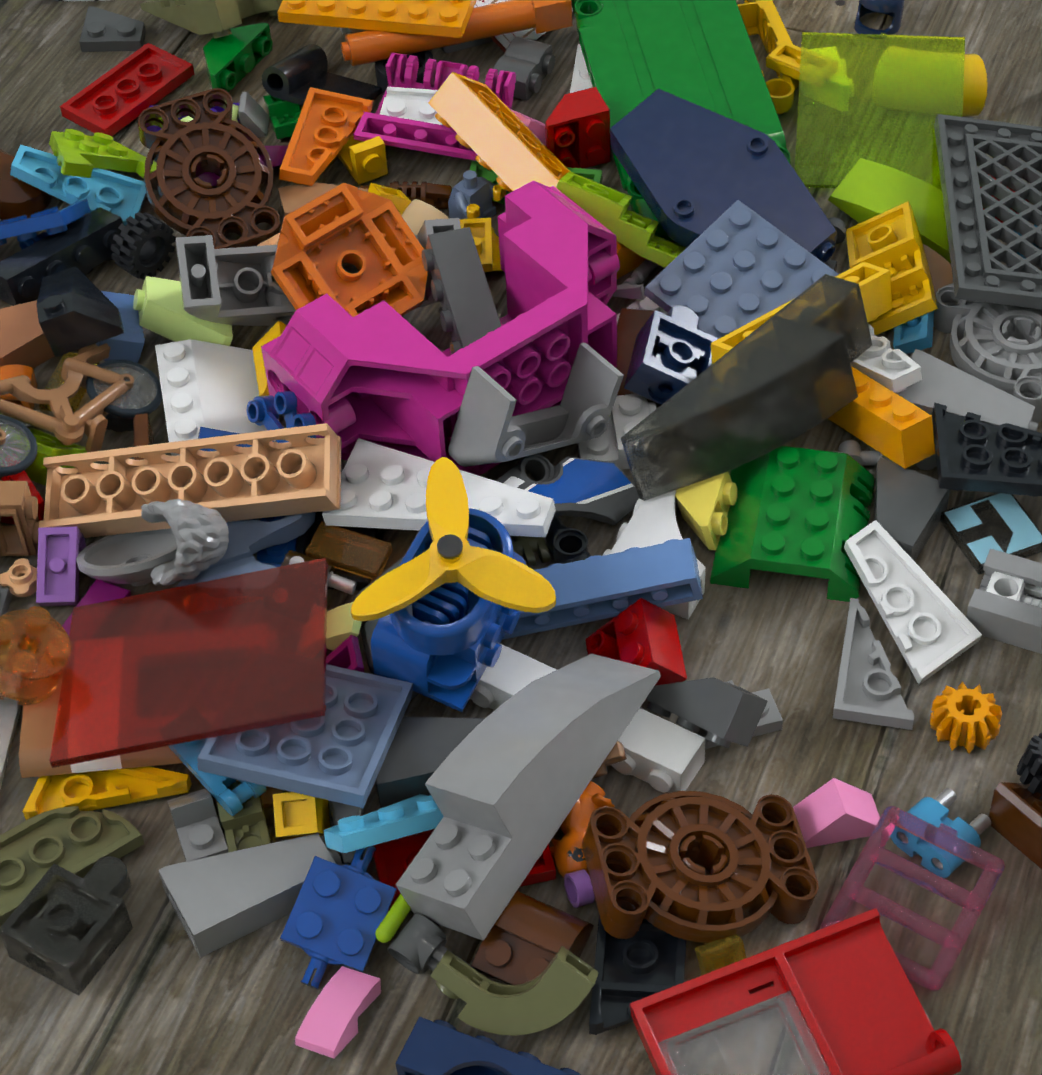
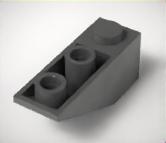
M714 677L656 685L646 698V700L650 701L647 707L649 710L668 718L673 713L679 716L676 721L678 725L697 733L703 728L708 731L706 739L725 748H729L731 742L746 747L749 746L768 702L739 686Z

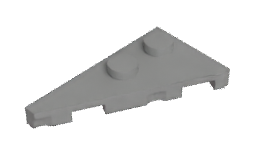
M850 598L833 718L912 730L914 713L912 709L908 710L901 696L900 683L897 677L890 671L891 664L880 640H875L869 627L870 619L865 608L859 604L858 599Z

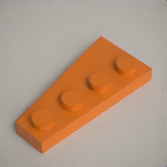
M310 87L281 164L279 179L312 186L355 133L363 113H371L373 101Z

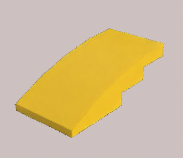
M909 201L846 229L850 268L866 262L890 270L892 309L879 316L875 321L868 322L874 328V335L883 333L938 309L928 261Z

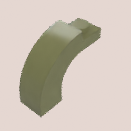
M561 946L539 976L518 985L500 984L486 978L449 950L446 951L430 977L437 981L436 986L442 993L452 999L461 998L466 1002L457 1016L458 1019L488 1033L515 1036L548 1029L568 1017L593 988L599 972Z

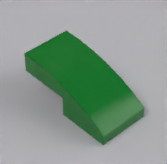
M271 95L263 96L276 138L291 137L301 113L300 105L275 98Z

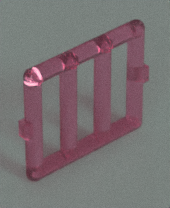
M889 806L884 810L825 916L821 929L843 921L854 901L869 909L877 908L879 914L942 946L930 969L894 951L908 979L931 991H937L943 986L1005 869V864L1002 859L958 838L957 830L943 823L938 828L898 807ZM897 826L983 869L972 892L885 849L884 847L895 827ZM875 863L962 907L963 909L952 929L949 930L863 886Z

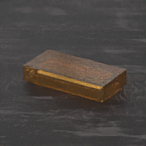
M321 521L305 553L309 557L334 565L337 569L375 580L381 575L393 549L392 543L338 526H327L325 522Z

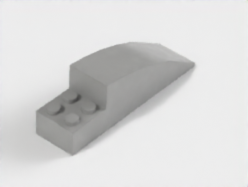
M589 654L531 682L478 724L446 757L425 783L444 817L396 883L398 890L410 906L412 912L425 916L433 923L484 940L661 677L659 671Z

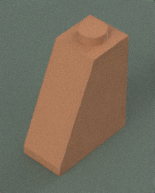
M37 300L0 309V367L19 364L35 368L55 356L39 324Z

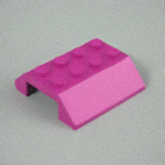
M394 52L391 53L385 66L388 87L438 90L451 72L475 81L479 79L478 66L471 65L468 68L466 64L442 60L437 64L436 59L429 58L425 64L423 83H417L418 57L410 55L407 60L406 54ZM490 68L486 75L485 84L508 108L512 109L516 83L515 72L501 70L498 75L497 69ZM385 91L376 113H363L353 135L354 140L366 141L380 136L385 145L468 160L476 161L475 157L477 156L472 148L468 149L456 140L455 136L457 133L452 127L448 128L439 124L380 115L387 91Z

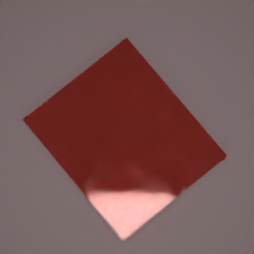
M326 558L74 607L49 758L52 768L325 716L327 569L329 566Z

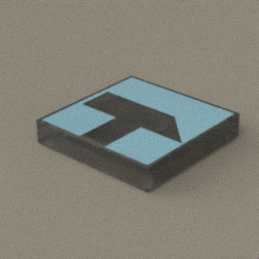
M994 493L941 512V523L978 574L985 572L983 567L990 548L1022 558L1042 552V532L1013 494Z

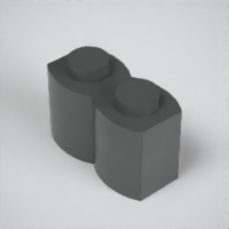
M518 36L511 41L505 55L498 59L493 69L498 70V75L501 70L515 72L516 83L513 97L527 101L534 93L539 92L542 80L547 74L552 73L555 66L552 45Z

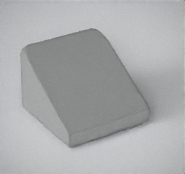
M242 92L238 110L240 124L250 129L257 137L267 136L268 114L248 92Z

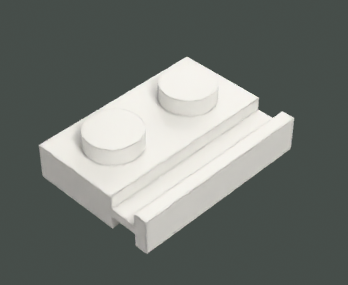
M387 87V95L384 97L380 115L443 125L436 119L435 114L437 112L428 103L438 90Z

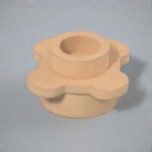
M17 559L7 572L0 574V585L3 587L8 586L10 592L16 597L31 596L37 590V568L30 565L28 559Z

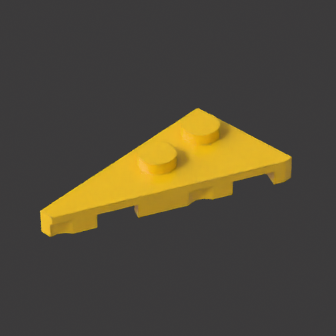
M150 766L40 776L22 812L25 819L28 820L46 811L69 806H78L80 811H92L188 793L192 783L188 774Z

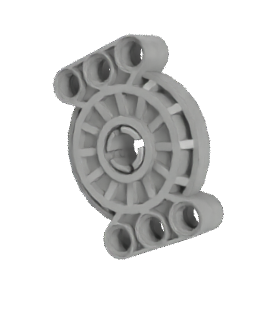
M953 283L938 289L936 292L938 309L934 310L933 326L941 332L951 333L949 348L952 360L957 368L1035 406L1032 422H1041L1042 310L955 299Z

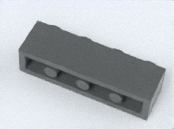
M470 227L429 234L426 249L422 250V262L425 271H431L433 280H431L432 295L435 302L440 301L443 309L440 312L441 324L444 332H450L452 338L450 351L452 355L457 350L482 338L490 331L501 327V323Z

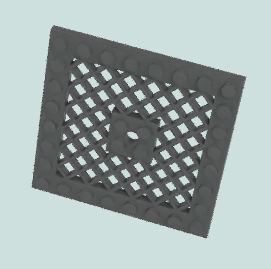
M937 114L934 129L955 299L1042 310V271L1035 267L1039 266L1042 268V249L1040 250L1032 244L1034 243L1042 248V192H1040L1042 191V174L1040 173L1042 172V127ZM994 217L999 218L1001 221H1003V223H1001L1000 221H998V220L995 219ZM1028 221H1031L1032 223H1034V224L1037 225L1038 227H1035L1034 225H1032V224L1029 223ZM1013 230H1016V231L1019 232L1022 236L1018 235V234L1015 233ZM997 239L1002 240V241L1005 242L1007 245H1004L1003 243H1001V242L998 241ZM1017 252H1019L1020 254H1022V255L1025 256L1026 258H1025V259L1022 258L1020 255L1017 254ZM1003 261L1004 263H1006L1007 265H1009L1010 268L1006 267L1005 265H1003V264L1000 263V262Z

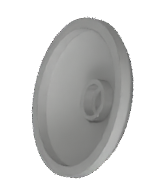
M171 528L108 535L82 549L76 561L79 570L91 578L114 584L131 583L133 586L146 585L153 581L150 574L156 566L169 563L176 558V540Z

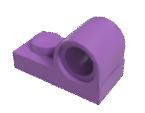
M77 526L38 528L36 603L39 606L78 605L79 568L76 558L79 552L86 547V542Z

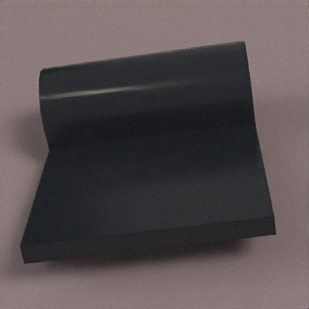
M316 44L304 46L268 67L262 74V85L269 95L302 106L310 87L368 100L374 99L382 92L381 87L327 72V56L324 50Z

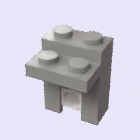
M990 548L984 563L983 571L985 573L980 588L974 589L968 605L966 618L984 637L1042 654V563Z

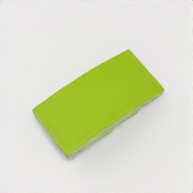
M860 158L828 198L829 202L858 223L909 201L922 243L951 263L942 190L926 181L895 168Z
M570 171L558 181L556 187L564 195L614 233L617 242L641 257L666 268L686 249L684 246L656 236L655 232L659 224L658 221L628 210L632 196Z

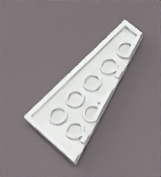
M358 438L341 473L340 509L323 511L322 516L325 525L420 531L427 522L426 487L431 466L435 462ZM459 470L464 481L469 508L486 512L495 517L506 528L510 536L546 538L556 511L552 498Z

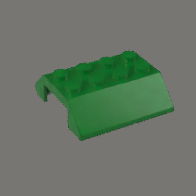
M773 444L733 464L730 477L737 486V500L735 505H730L727 514L728 527L726 534L720 536L715 551L710 584L749 589L752 569L829 579L827 599L850 602V598L858 599L861 578L847 555L844 545L846 540L869 525L870 511H868V506H871L875 483L874 476L846 453Z

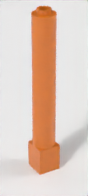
M571 0L503 1L473 8L462 38L366 30L345 35L346 41L341 42V50L344 61H350L352 66L389 59L393 52L409 55L531 28L535 29L536 34L573 26Z

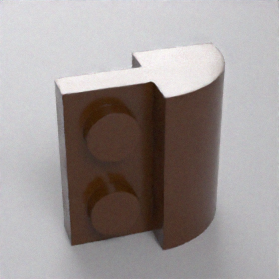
M516 891L486 938L482 941L471 966L509 985L526 983L539 976L545 970L561 946L580 958L594 925Z

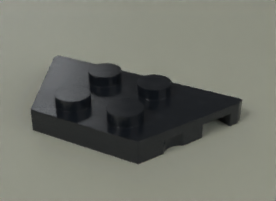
M599 915L594 969L599 974L592 988L589 1034L597 1035L633 1022L630 1003L684 983L687 940L670 935L652 925L645 918L635 936L628 939H618L605 931Z

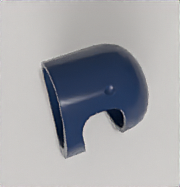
M859 0L854 26L855 31L859 35L872 40H884L891 37L901 27L904 0ZM868 13H883L893 17V21L888 29L875 30L863 25L860 18Z

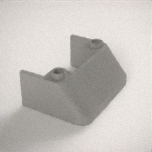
M586 342L580 343L561 404L512 416L517 400L479 366L472 367L450 441L449 455L460 466L468 467L506 462L598 438L608 427V420L624 374Z

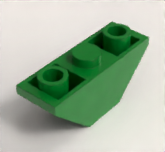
M263 22L231 28L232 34L219 38L213 37L203 47L207 73L212 89L220 88L229 92L273 50L269 24Z

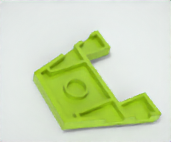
M65 129V132H51L49 145L54 156H58L57 164L61 166L60 171L63 175L91 178L93 168L134 172L144 178L147 157L114 141V138L110 135L95 132L94 136H88L75 129ZM154 161L150 173L156 170L157 163Z

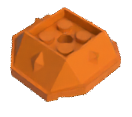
M342 183L284 216L271 274L295 310L328 294L354 317L383 300L401 316L419 307L424 301L428 271H425L422 262V250L424 248L393 202L374 193L358 190V187ZM351 263L356 266L358 272L354 274L348 273L343 269L342 264Z

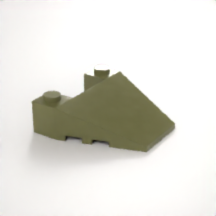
M150 0L140 5L143 11L198 35L212 33L214 38H219L232 34L231 28L242 24L241 19L262 12H268L269 16L278 15L277 11L283 0Z

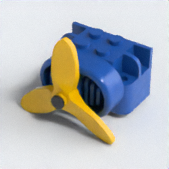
M441 457L431 466L426 487L427 522L416 535L399 566L377 579L355 599L351 606V616L357 621H371L379 618L373 631L370 645L374 674L413 683V691L463 712L487 666L493 668L502 650L500 642L505 633L511 635L520 617L518 610L531 613L549 611L555 607L556 594L548 580L528 567L522 556L513 552L511 537L500 521L486 512L469 508L464 481L458 467L447 457Z

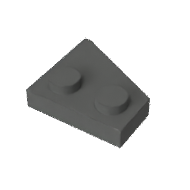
M88 6L79 41L81 51H137L144 44L146 35L145 24L139 20L94 6Z

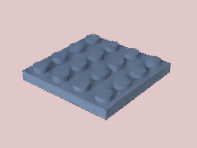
M737 200L645 286L644 295L667 313L671 308L678 305L690 308L699 317V330L716 338H721L839 274L748 206Z
M255 649L197 758L198 771L364 808L411 700L413 683Z

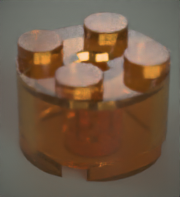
M34 606L29 609L14 610L0 616V699L2 700L4 697L18 700V705L37 704L48 699L60 683L72 652V646L69 636L62 625L42 607Z

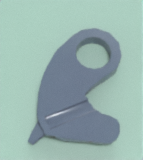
M316 512L288 515L283 519L272 522H264L259 519L226 522L229 530V543L224 556L217 563L210 565L208 569L201 571L196 578L183 579L167 598L168 602L178 606L200 595L209 597L217 602L237 599L265 600L275 596L279 592L283 581L280 568L256 561L253 554L266 548L285 544L303 535L315 522Z

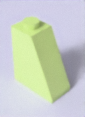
M146 276L142 290L136 289L133 309L139 313L140 326L174 342L193 339L230 346L233 339L232 325L199 319L184 310L180 281Z

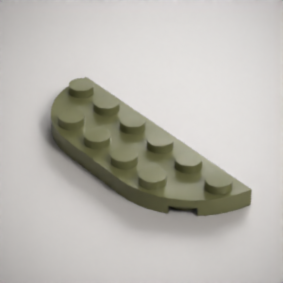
M78 806L46 811L1 834L0 928L144 845L142 834L129 821L111 811L104 809L102 813L80 811Z

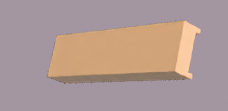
M325 423L43 458V465L47 468L44 520L39 521V528L77 526L84 538L170 529L171 527L166 521L151 523L144 520L141 516V506L154 501L166 502L173 499L188 500L203 507L217 510L226 522L339 510L341 502V437L337 436L331 427ZM320 435L325 438H310L308 436ZM273 440H286L289 442L277 443L273 442ZM238 444H248V445H252V446H251V447H239V446H236V445H238ZM209 448L217 451H202L200 449ZM165 453H178L180 455L171 456L166 455ZM141 457L144 458V460H134L130 458ZM104 461L108 462L109 464H98L94 462ZM59 466H73L75 468H62Z

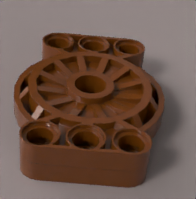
M220 88L206 90L149 107L139 115V138L141 143L150 149L145 161L144 173L147 197L155 213L168 226L186 235V237L212 235L214 249L257 246L278 234L280 229V216L278 212L268 206L273 188V167L270 155L262 141L250 129L232 120V97L227 91ZM219 106L224 108L225 110L222 112H213L212 110H210V108ZM182 116H190L191 118H193V120L189 122H183L178 118ZM152 125L159 126L161 130L152 132L147 130L146 128ZM259 155L262 161L264 162V165L261 164ZM155 160L157 162L156 170L150 173L153 161ZM205 172L218 175L220 178L217 180V188L212 189L211 183L202 181L198 178L199 175ZM268 181L265 194L260 191L261 184ZM152 188L158 191L160 199L159 201L157 200ZM265 222L270 224L272 228L261 230L256 225ZM233 232L240 235V238L232 241L225 238V235Z
M677 791L659 795L645 802L630 818L619 809L604 806L592 813L582 842V849L601 923L606 932L618 939H628L635 936L645 918L652 925L670 935L693 942L720 943L734 940L755 930L770 913L786 924L800 923L806 918L819 889L818 880L794 809L789 801L779 795L769 794L760 798L753 814L741 805L722 796L702 791ZM705 868L709 871L710 875H705Z

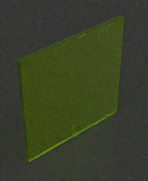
M802 32L795 172L804 185L812 188H837L856 162L863 158L900 170L942 190L934 123L937 114L962 117L965 37L887 35L885 33L878 35Z

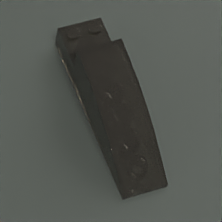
M825 274L622 436L621 442L639 499L645 501L737 468L797 438L855 400L858 394L850 363L872 346L859 284Z

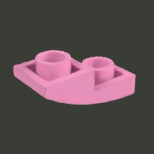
M342 966L326 984L308 1011L295 1037V1045L334 1059L358 1034V1017L381 994V979Z

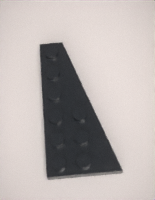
M934 402L932 421L939 488L1042 497V433L1009 423L1002 424L999 427L980 421L981 415L967 412L966 417L946 412L947 406Z

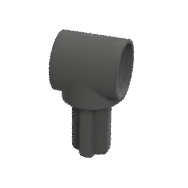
M415 913L387 948L394 959L416 974H419L420 971L425 973L429 969L433 971L448 950L445 948L447 940L444 932L431 920L419 913Z

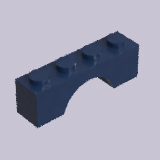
M422 1017L418 1018L395 1063L397 1075H581L569 1068L556 1069L543 1064L530 1053L522 1051L514 1053L501 1048L488 1037L480 1035L475 1037L457 1031L453 1025L446 1021H430Z

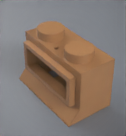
M0 481V521L1 516H13L16 525H0V557L37 555L39 528L38 500L36 496L31 495L27 481Z

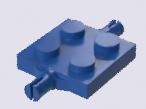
M373 846L367 848L363 860L361 858L366 848L356 850L350 865H337L317 856L313 859L280 937L281 941L301 948L311 957L304 977L301 980V983L309 986L314 971L317 970L311 987L319 989V984L327 965H343L350 969L364 972L377 940L375 936L376 929L388 913L397 888L375 880L366 872L376 851V848Z

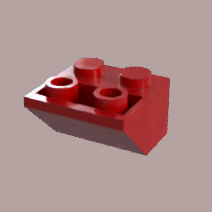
M596 87L565 94L545 122L546 147L566 167L585 169L610 162V109Z
M643 598L634 602L585 639L588 655L595 654L658 670L661 677L655 686L683 682L687 679L675 615Z

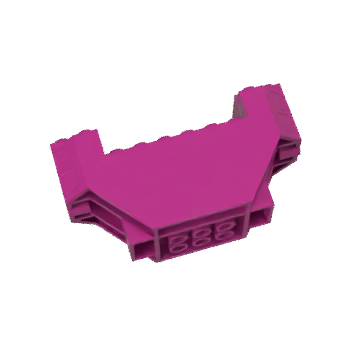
M531 181L505 195L506 212L498 216L501 270L505 272L508 312L507 315L499 319L501 327L490 331L482 338L451 355L450 348L441 352L384 300L352 317L332 297L325 294L297 309L281 336L261 346L269 395L275 397L277 392H294L297 397V414L311 413L315 418L316 425L327 423L336 435L341 437V459L348 461L357 439L360 438L433 462L441 457H447L453 461L459 470L480 476L501 462L462 467L448 452L472 367L479 366L517 400L512 416L561 404L580 343L586 342L615 368L617 367V314L606 306L617 289V271L620 269L616 235L556 187H548L536 181ZM316 435V438H325L324 436Z

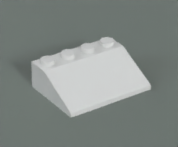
M193 339L155 345L169 442L198 439L200 427L240 434L267 431L264 425L258 426L250 422L246 411L248 402L259 396L253 350ZM171 453L172 456L180 455L178 453Z

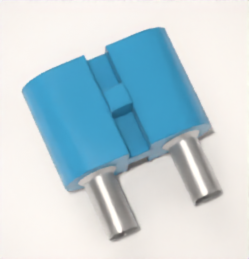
M949 788L945 789L935 799L931 797L922 798L889 829L890 837L898 848L910 857H913L916 853L922 857L921 865L940 878H946L951 875L981 846L979 835L991 825L990 818L985 814L978 815L970 824L960 817H957L954 821L948 818L949 809L947 808L957 799L955 792Z

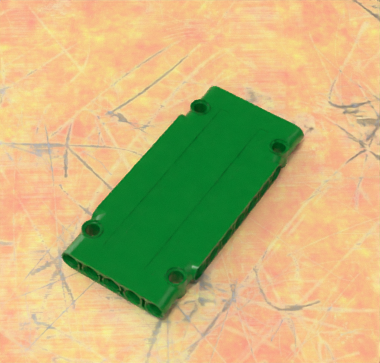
M571 0L580 46L592 87L597 88L610 109V128L659 88L765 133L775 141L790 163V153L787 150L785 135L736 0ZM611 149L622 188L628 192V195L632 196L630 202L631 211L658 221ZM659 223L655 235L671 241L672 239L666 234Z

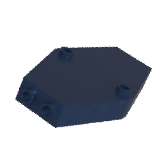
M659 88L610 128L611 149L666 234L677 244L687 248L729 207L739 200L823 263L828 261L835 251L836 229L775 141L765 133Z

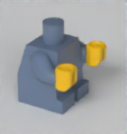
M465 171L463 173V180L452 188L448 201L449 218H492L496 215V207L492 204V197L498 202L505 197L506 190L499 184L495 185L483 177H477L475 171Z

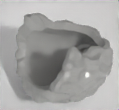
M173 499L166 502L154 501L141 506V516L144 520L151 523L166 521L171 527L176 540V558L169 563L156 566L150 574L155 586L159 584L168 586L182 579H194L201 571L217 563L226 553L229 543V530L226 521L217 510L181 499Z

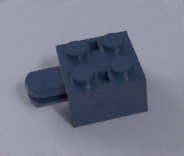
M682 305L674 306L667 314L655 310L636 336L624 388L690 417L709 394L713 377L710 343L719 338L699 330V317L688 307Z

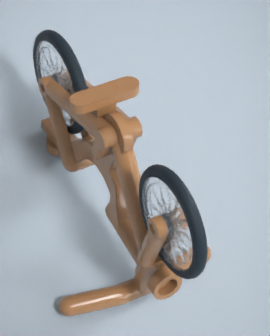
M95 343L81 348L77 356L64 360L61 377L65 383L58 388L50 390L36 389L31 385V380L26 375L0 380V396L10 393L20 401L50 404L54 415L52 417L0 398V477L15 475L26 470L36 458V439L32 432L21 422L53 432L55 437L66 446L79 442L85 433L88 436L85 450L87 452L100 451L108 423L105 416L111 414L121 418H134L137 414L148 413L149 415L155 411L162 401L159 379L148 368L132 361L109 360L97 366L93 365L107 359L111 349L107 343L101 346ZM80 387L86 388L91 401L73 413L68 400L77 394Z

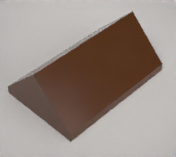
M1000 782L994 790L989 813L990 826L1042 869V800L1039 799L1042 794L1039 792L1032 794L1027 790L1030 784Z

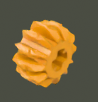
M963 681L957 690L946 685L942 695H936L931 708L933 712L930 716L931 729L936 730L937 741H950L951 751L958 746H964L968 754H970L974 749V745L985 750L990 744V740H995L996 736H998L1001 726L999 724L1002 717L1001 706L995 704L994 693L982 694L980 684L974 689H968Z

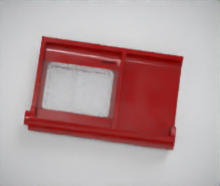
M877 908L630 1003L634 1025L656 1075H953L961 1072L962 1068L959 1052L951 1036L943 1028L934 1030L882 929L880 914Z

